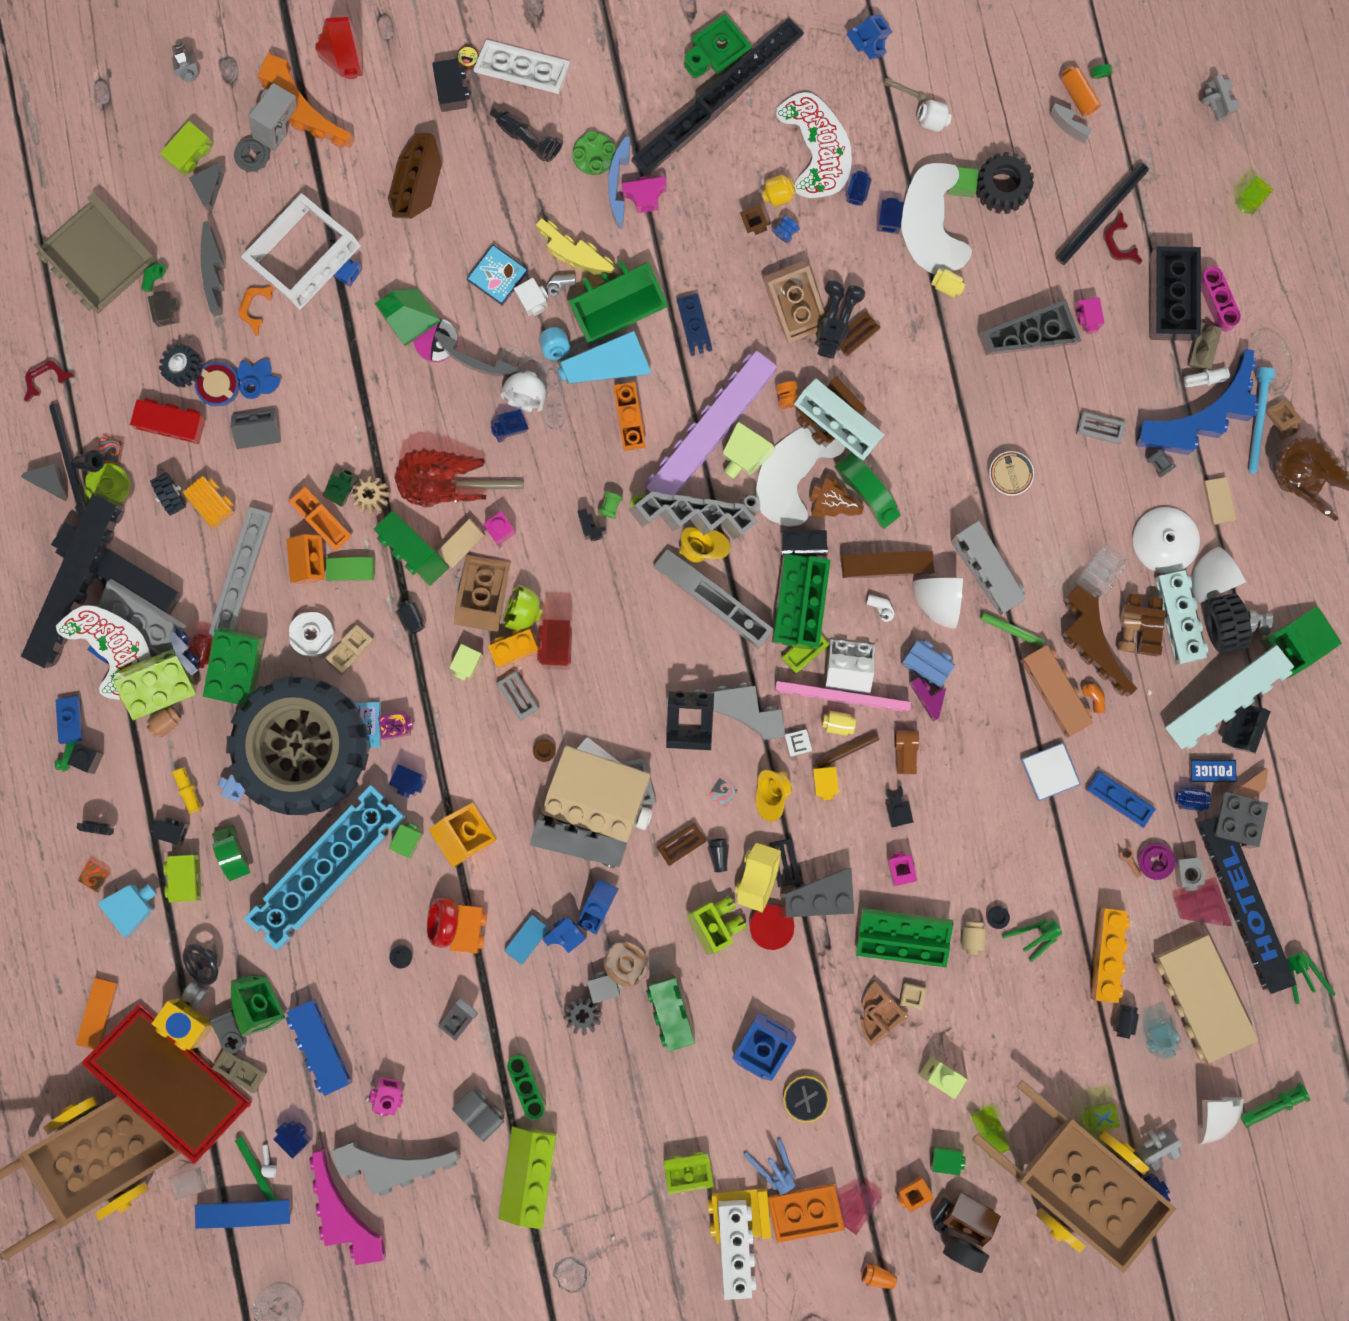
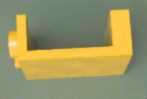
M766 1188L711 1193L712 1199L707 1200L709 1214L714 1215V1223H710L711 1237H716V1243H721L718 1201L746 1200V1206H751L752 1221H747L748 1230H752L753 1237L771 1238Z

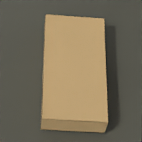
M1227 477L1203 482L1212 525L1236 521Z

